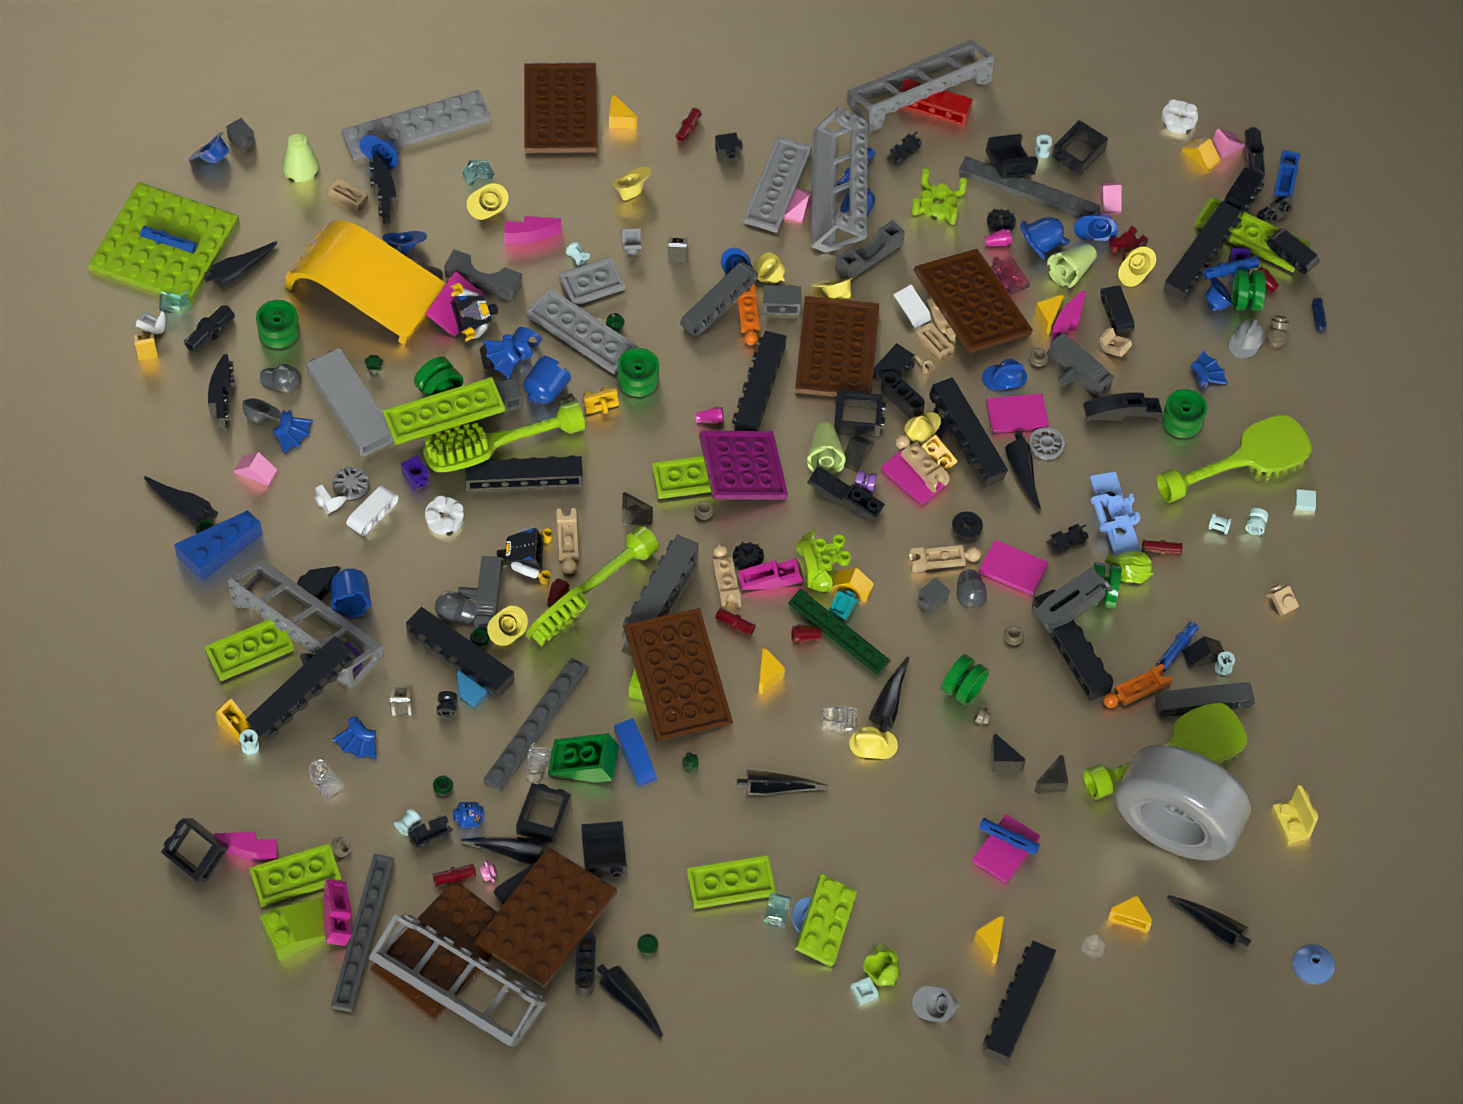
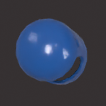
M518 327L512 336L515 352L521 357V361L530 359L533 355L531 347H538L542 341V337L538 333L526 327ZM530 337H534L537 340V342L532 343L528 340L530 339Z

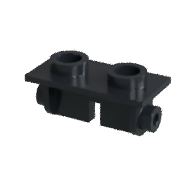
M916 131L912 136L910 133L901 140L903 143L900 146L898 143L889 150L891 154L887 159L892 156L893 162L896 165L902 164L910 156L909 153L912 155L921 147L922 141L915 137L918 132Z
M1288 195L1286 198L1279 197L1270 204V207L1258 211L1257 218L1272 225L1293 210L1291 195Z
M1075 524L1069 527V531L1064 534L1062 531L1056 532L1051 535L1052 539L1046 541V543L1052 542V551L1059 553L1071 547L1068 540H1071L1073 546L1086 542L1089 535L1082 528L1087 525L1079 526V524Z
M439 815L428 820L430 826L428 829L424 822L410 828V831L407 832L410 843L414 847H423L435 838L440 839L447 836L453 829L447 824L448 819L446 815Z

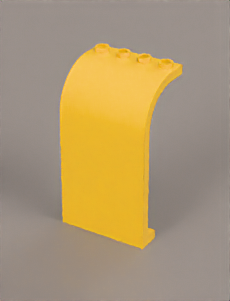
M345 220L330 222L324 231H320L317 234L315 243L307 247L305 256L297 260L295 269L287 273L285 288L291 291L295 281H299L300 278L318 282L399 335L398 342L405 345L426 317L425 312L446 283L364 228Z

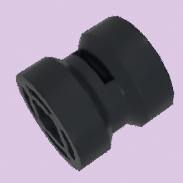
M452 691L439 692L437 699L439 705L437 706L436 714L442 718L455 717L457 713L455 704L458 702V695Z

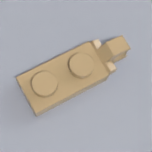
M932 298L927 299L926 305L936 328L941 334L945 333L949 342L956 341V334Z

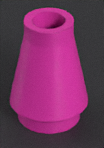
M1003 228L984 236L986 247L1008 246V244H1012L1009 229L1005 230Z
M718 406L695 412L696 423L716 425L724 423L722 407L718 408Z

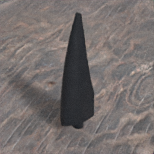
M275 241L256 250L226 258L210 266V273L204 275L203 278L206 283L214 280L220 288H223L256 266L278 243Z
M1019 432L1015 434L1016 440L1005 447V451L1020 485L1038 510H1041L1035 487L1033 458L1029 444L1022 433Z
M147 476L144 477L151 488L166 503L196 524L206 520L208 516L216 518L218 515V511L212 508L209 501L194 493L181 491Z
M909 657L898 666L889 678L868 719L880 725V732L885 733L887 728H893L898 714L900 691L909 663Z
M747 770L746 779L737 778V787H746V795L767 796L829 788V785L810 779L767 771Z
M493 836L461 839V843L508 857L522 864L532 865L543 855L546 840Z
M1168 895L1167 899L1194 918L1225 944L1234 949L1239 943L1246 947H1249L1252 940L1245 937L1249 927L1206 906Z
M601 964L597 968V971L603 976L599 984L614 1000L633 1013L660 1038L663 1037V1033L651 1008L627 973L619 965L608 970L604 964Z

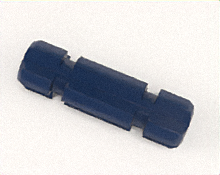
M1314 298L1312 301L1317 331H1325L1327 328L1325 311L1322 306L1323 300L1321 298Z

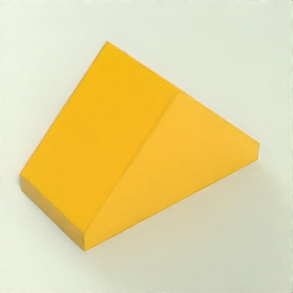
M615 94L612 95L609 127L636 129L638 116Z
M1210 138L1193 139L1181 150L1206 171H1210L1220 163L1219 155Z
M1063 295L1038 302L1036 305L1035 315L1048 335H1050L1062 308Z
M153 333L134 335L139 361L158 357Z
M857 567L837 570L832 580V589L843 593L845 590L857 594L856 598L867 601L874 583Z
M764 648L762 649L759 693H764L784 678L785 667Z
M228 698L215 711L218 725L239 742L240 734L244 730H253L251 725L245 720L246 716L231 698Z
M1138 896L1112 907L1108 918L1110 921L1149 932L1152 918Z
M1002 916L977 930L974 938L975 942L992 963H996L1004 921Z

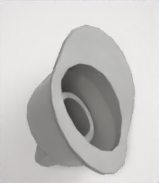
M1257 319L1242 322L1230 338L1229 350L1237 358L1248 359L1253 357L1264 342L1265 334Z
M922 986L917 989L912 999L914 1012L919 1018L929 1021L945 1022L960 1008L956 997L948 990L940 987Z

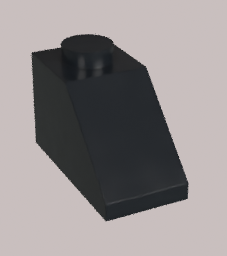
M896 343L874 367L873 378L881 380L882 375L887 371L895 372L902 378L907 372L910 373L913 370L915 354Z
M333 566L311 569L298 579L297 584L322 601L331 591L333 576L341 568Z

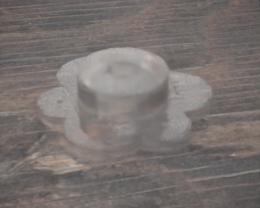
M1095 935L1091 938H1084L1081 951L1087 953L1089 958L1094 956L1101 957L1105 944L1100 942V938Z

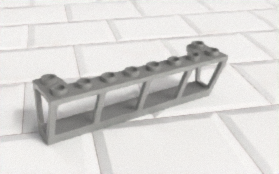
M969 40L849 90L847 103L855 115L861 118L864 117L855 105L860 103L868 109V132L878 130L883 126L885 114L894 112L901 107L911 105L920 99H925L932 94L942 92L951 86H956L974 77L977 84H987L992 78L995 57L974 41ZM975 50L986 58L979 61L974 54ZM969 57L975 62L965 67L958 63ZM950 65L958 69L937 79H931L927 76ZM921 78L927 82L906 92H900L896 89L902 86L904 79L917 80ZM888 91L896 95L875 105L866 101Z
M838 107L813 130L811 247L825 253L867 238L868 120ZM835 117L837 122L844 127L836 131L824 128ZM850 132V152L836 157L837 137ZM850 159V181L836 186V164ZM850 188V211L836 214V193ZM836 229L856 235L855 237L835 243Z
M263 559L228 580L231 601L237 608L245 609L248 606L250 609H256L265 620H271L280 631H286L295 642L304 644L309 652L317 653L334 636L339 638L342 635L363 649L365 653L355 658L349 668L343 669L338 674L337 680L343 685L347 684L353 688L384 656L383 646ZM257 570L256 575L244 587L237 583V581ZM262 576L277 588L258 598L247 589ZM283 591L305 607L306 610L288 620L264 602ZM313 613L334 628L336 632L323 641L318 642L295 624ZM370 656L374 657L363 668V670L355 678H353V668L361 662H363L364 660H366L367 658H369Z
M405 913L402 915L394 914L369 959L503 1043L515 1047L546 1005V1002L541 1000L543 996L534 990H525V985L516 979L513 982L507 979V974L502 970L496 968L494 971L489 968L490 963L479 957L476 960L471 956L472 952L468 949L455 947V942L450 938L437 936L435 929L428 925L426 927L419 924L420 920ZM399 921L401 924L383 946L395 923ZM406 926L421 932L435 941L413 970L387 954V951ZM440 945L469 962V965L449 991L444 990L420 975V971ZM475 966L505 984L484 1013H481L455 996V992ZM510 988L530 1002L528 1009L514 1032L490 1018L491 1013ZM537 1005V1007L535 1008V1010H534V1011L532 1012V1014L530 1015V1013H531V1011L533 1010L534 1006Z

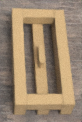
M339 178L327 190L328 195L357 211L360 209V205L363 206L364 201L369 199L367 193Z
M932 323L916 331V336L939 361L943 356L946 357L948 353L954 352L952 344ZM938 340L940 341V343H941L946 349H944V348L938 343Z

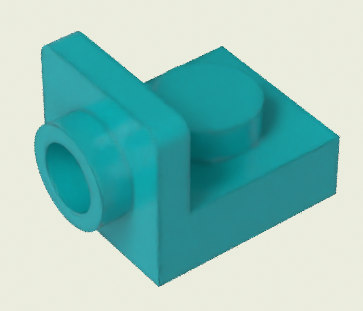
M845 590L844 593L837 591L829 611L833 615L847 621L855 603L859 604L860 600L855 598L857 594Z

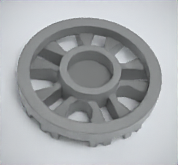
M1039 428L1029 438V448L1032 454L1045 461L1047 459H1056V457L1062 454L1065 447L1064 437L1053 428ZM1042 432H1048V435L1043 436ZM1060 438L1061 442H1055V440Z
M346 466L345 469L341 468V470H338V473L333 477V489L338 496H346V500L358 499L365 495L369 489L368 475L360 467ZM344 487L341 492L338 491L339 488ZM357 490L359 494L353 495L352 491Z

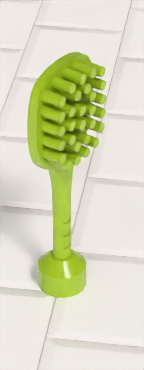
M575 400L562 404L555 417L502 432L487 434L483 431L482 427L478 426V423L472 424L473 430L470 429L469 423L463 424L464 429L456 426L454 427V432H451V429L444 430L445 435H442L441 431L435 433L436 440L433 439L432 434L427 435L424 457L428 466L436 472L455 471L484 462L492 456L496 448L531 435L555 428H560L568 434L585 430V421L580 405Z
M1287 415L1269 417L1247 428L1240 438V447L1232 454L1186 474L1175 469L1160 473L1156 478L1157 487L1162 498L1167 503H1171L1185 497L1188 485L1229 469L1250 466L1255 468L1256 473L1259 475L1262 472H1266L1267 476H1271L1272 472L1279 474L1281 470H1288L1300 463H1304L1310 456L1312 446L1303 428L1292 417Z
M638 526L626 535V549L581 585H577L544 612L527 630L525 635L528 639L533 638L542 647L546 640L550 641L561 629H565L568 624L574 621L573 618L580 616L590 603L584 596L601 584L632 558L647 560L658 551L659 544L654 534L646 527Z
M1211 703L1193 709L1181 716L1172 727L1171 739L1164 745L1188 749L1216 763H1221L1236 756L1245 748L1247 735L1239 718L1227 705ZM1130 762L1113 769L1102 764H1096L1084 769L1083 780L1089 794L1095 800L1112 794L1116 781L1123 777Z

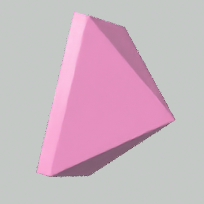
M796 188L785 218L802 223L812 200V192Z

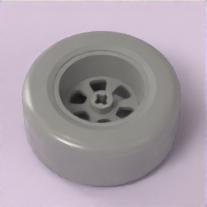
M1152 745L1139 750L1133 756L1115 792V801L1120 814L1137 833L1168 852L1194 860L1213 861L1229 855L1235 848L1252 811L1250 798L1246 790L1231 773L1203 755L1170 745Z

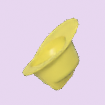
M647 166L636 168L613 181L612 187L618 189L624 201L634 198L642 192L643 181L651 175L652 169Z
M491 183L485 185L468 197L467 210L476 219H487L506 207L508 193L499 184Z
M1142 246L1132 249L1127 253L1118 272L1119 280L1123 285L1133 287L1143 281L1155 266L1156 255L1154 251Z
M764 253L754 263L753 268L758 273L757 279L769 285H775L780 280L785 281L783 276L786 268L780 258L773 253Z
M854 277L814 282L811 286L822 287L828 298L845 300L851 297L850 280Z
M927 412L908 420L904 427V433L909 437L910 445L917 442L922 446L931 439L941 425V418L935 412Z
M508 606L502 609L488 622L487 631L490 639L500 646L511 644L527 630L528 617L525 611L517 606Z
M871 726L863 727L856 731L849 741L853 754L863 758L888 759L898 749V742L893 734L889 731L885 733L880 732L879 729Z

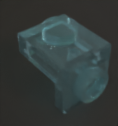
M470 160L462 172L469 186H473L477 179H492L495 174L488 161Z
M184 290L181 295L162 291L159 300V311L181 316L190 304L188 291Z
M771 893L764 924L784 928L791 897Z

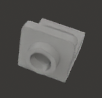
M640 228L622 229L623 253L627 252V255H637L638 252L642 251Z

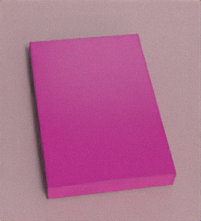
M456 271L451 275L425 312L428 317L453 337L459 331L450 302L457 295L451 296L454 289L450 285L460 283L464 289L475 292L479 296H484L482 292Z
M1043 394L986 398L992 434L1037 430L1049 427Z
M901 451L881 466L883 473L922 506L947 486L938 482L936 486L937 491L935 493L932 492L925 485V481L901 456Z
M994 540L979 569V573L1033 596L1049 562Z
M1007 814L998 824L1017 834H1024L1025 838L1037 843L1040 839L1039 834ZM990 835L973 857L972 862L1007 884L1029 853L1020 848L1015 849L1013 845Z

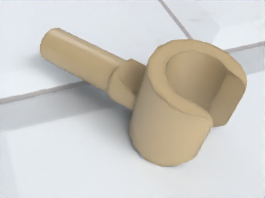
M914 353V358L922 366L921 372L923 374L928 372L926 367L933 370V362L929 360L924 361Z

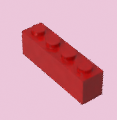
M904 79L900 92H906L922 85V83ZM944 90L932 94L925 99H920L911 105H906L903 108L965 126L972 110L973 99Z

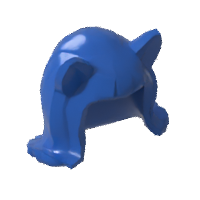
M1044 217L1031 224H1027L1024 220L1021 222L1020 229L1024 237L1042 259L1045 258V252L1052 251L1058 245L1066 246L1070 243V240L1064 237V226L1059 219Z

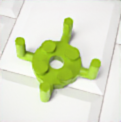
M927 168L923 169L921 185L925 190L922 191L920 200L918 198L913 199L912 215L917 216L924 212L930 217L933 215L937 216L938 219L946 218L951 225H955L958 209L956 208L957 198L965 194L967 179L961 178L959 189L952 191L944 183L931 186L928 182L930 171ZM935 200H941L943 203H942V204H938V203H935L934 201H935Z

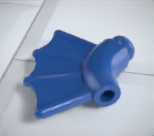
M504 335L502 341L484 340L483 343L487 349L486 357L493 362L495 370L502 372L507 379H510L514 366L521 359L515 352L512 335Z
M1202 350L1197 360L1190 366L1196 373L1199 387L1204 385V388H1206L1209 382L1228 384L1224 376L1225 370L1217 364V359L1209 357Z
M286 409L282 411L279 426L272 430L275 437L279 439L284 453L292 447L300 446L301 440L309 436V427L313 423L311 419L293 417L292 411L288 410L286 412Z
M357 716L349 718V728L335 736L332 740L341 746L342 752L353 753L357 756V759L366 756L376 759L374 741L376 739V730L367 729Z

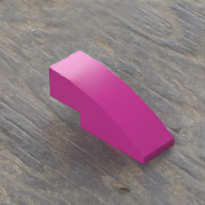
M524 216V222L505 221L504 242L505 244H523L555 236L562 231L561 218Z
M1081 291L1061 311L1055 322L1051 341H1054L1063 332L1068 336L1069 330L1077 331L1086 291Z
M797 558L777 563L774 560L738 571L743 590L778 588L804 582L801 565Z
M256 832L214 833V836L229 847L227 853L247 860L264 863L278 859L277 839H257Z
M326 879L323 905L325 940L327 944L346 946L352 935L349 923L352 912L347 884L343 881Z

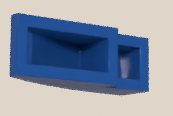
M1282 150L1274 195L1285 198L1291 195L1292 199L1300 153Z
M632 718L614 725V733L622 748V754L637 785L641 786L657 780L648 751L634 719Z

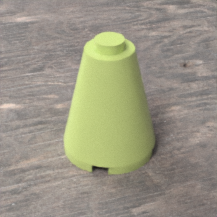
M295 133L289 137L282 165L284 175L287 178L294 179L295 182L309 181L319 171V161L307 138L301 133Z
M1084 244L1053 254L1047 262V266L1050 265L1049 274L1053 281L1062 287L1068 286L1070 288L1074 286L1096 259L1097 253L1095 248L1090 244Z
M821 423L815 429L807 457L808 467L812 472L819 466L834 475L844 468L846 457L836 430L830 423Z

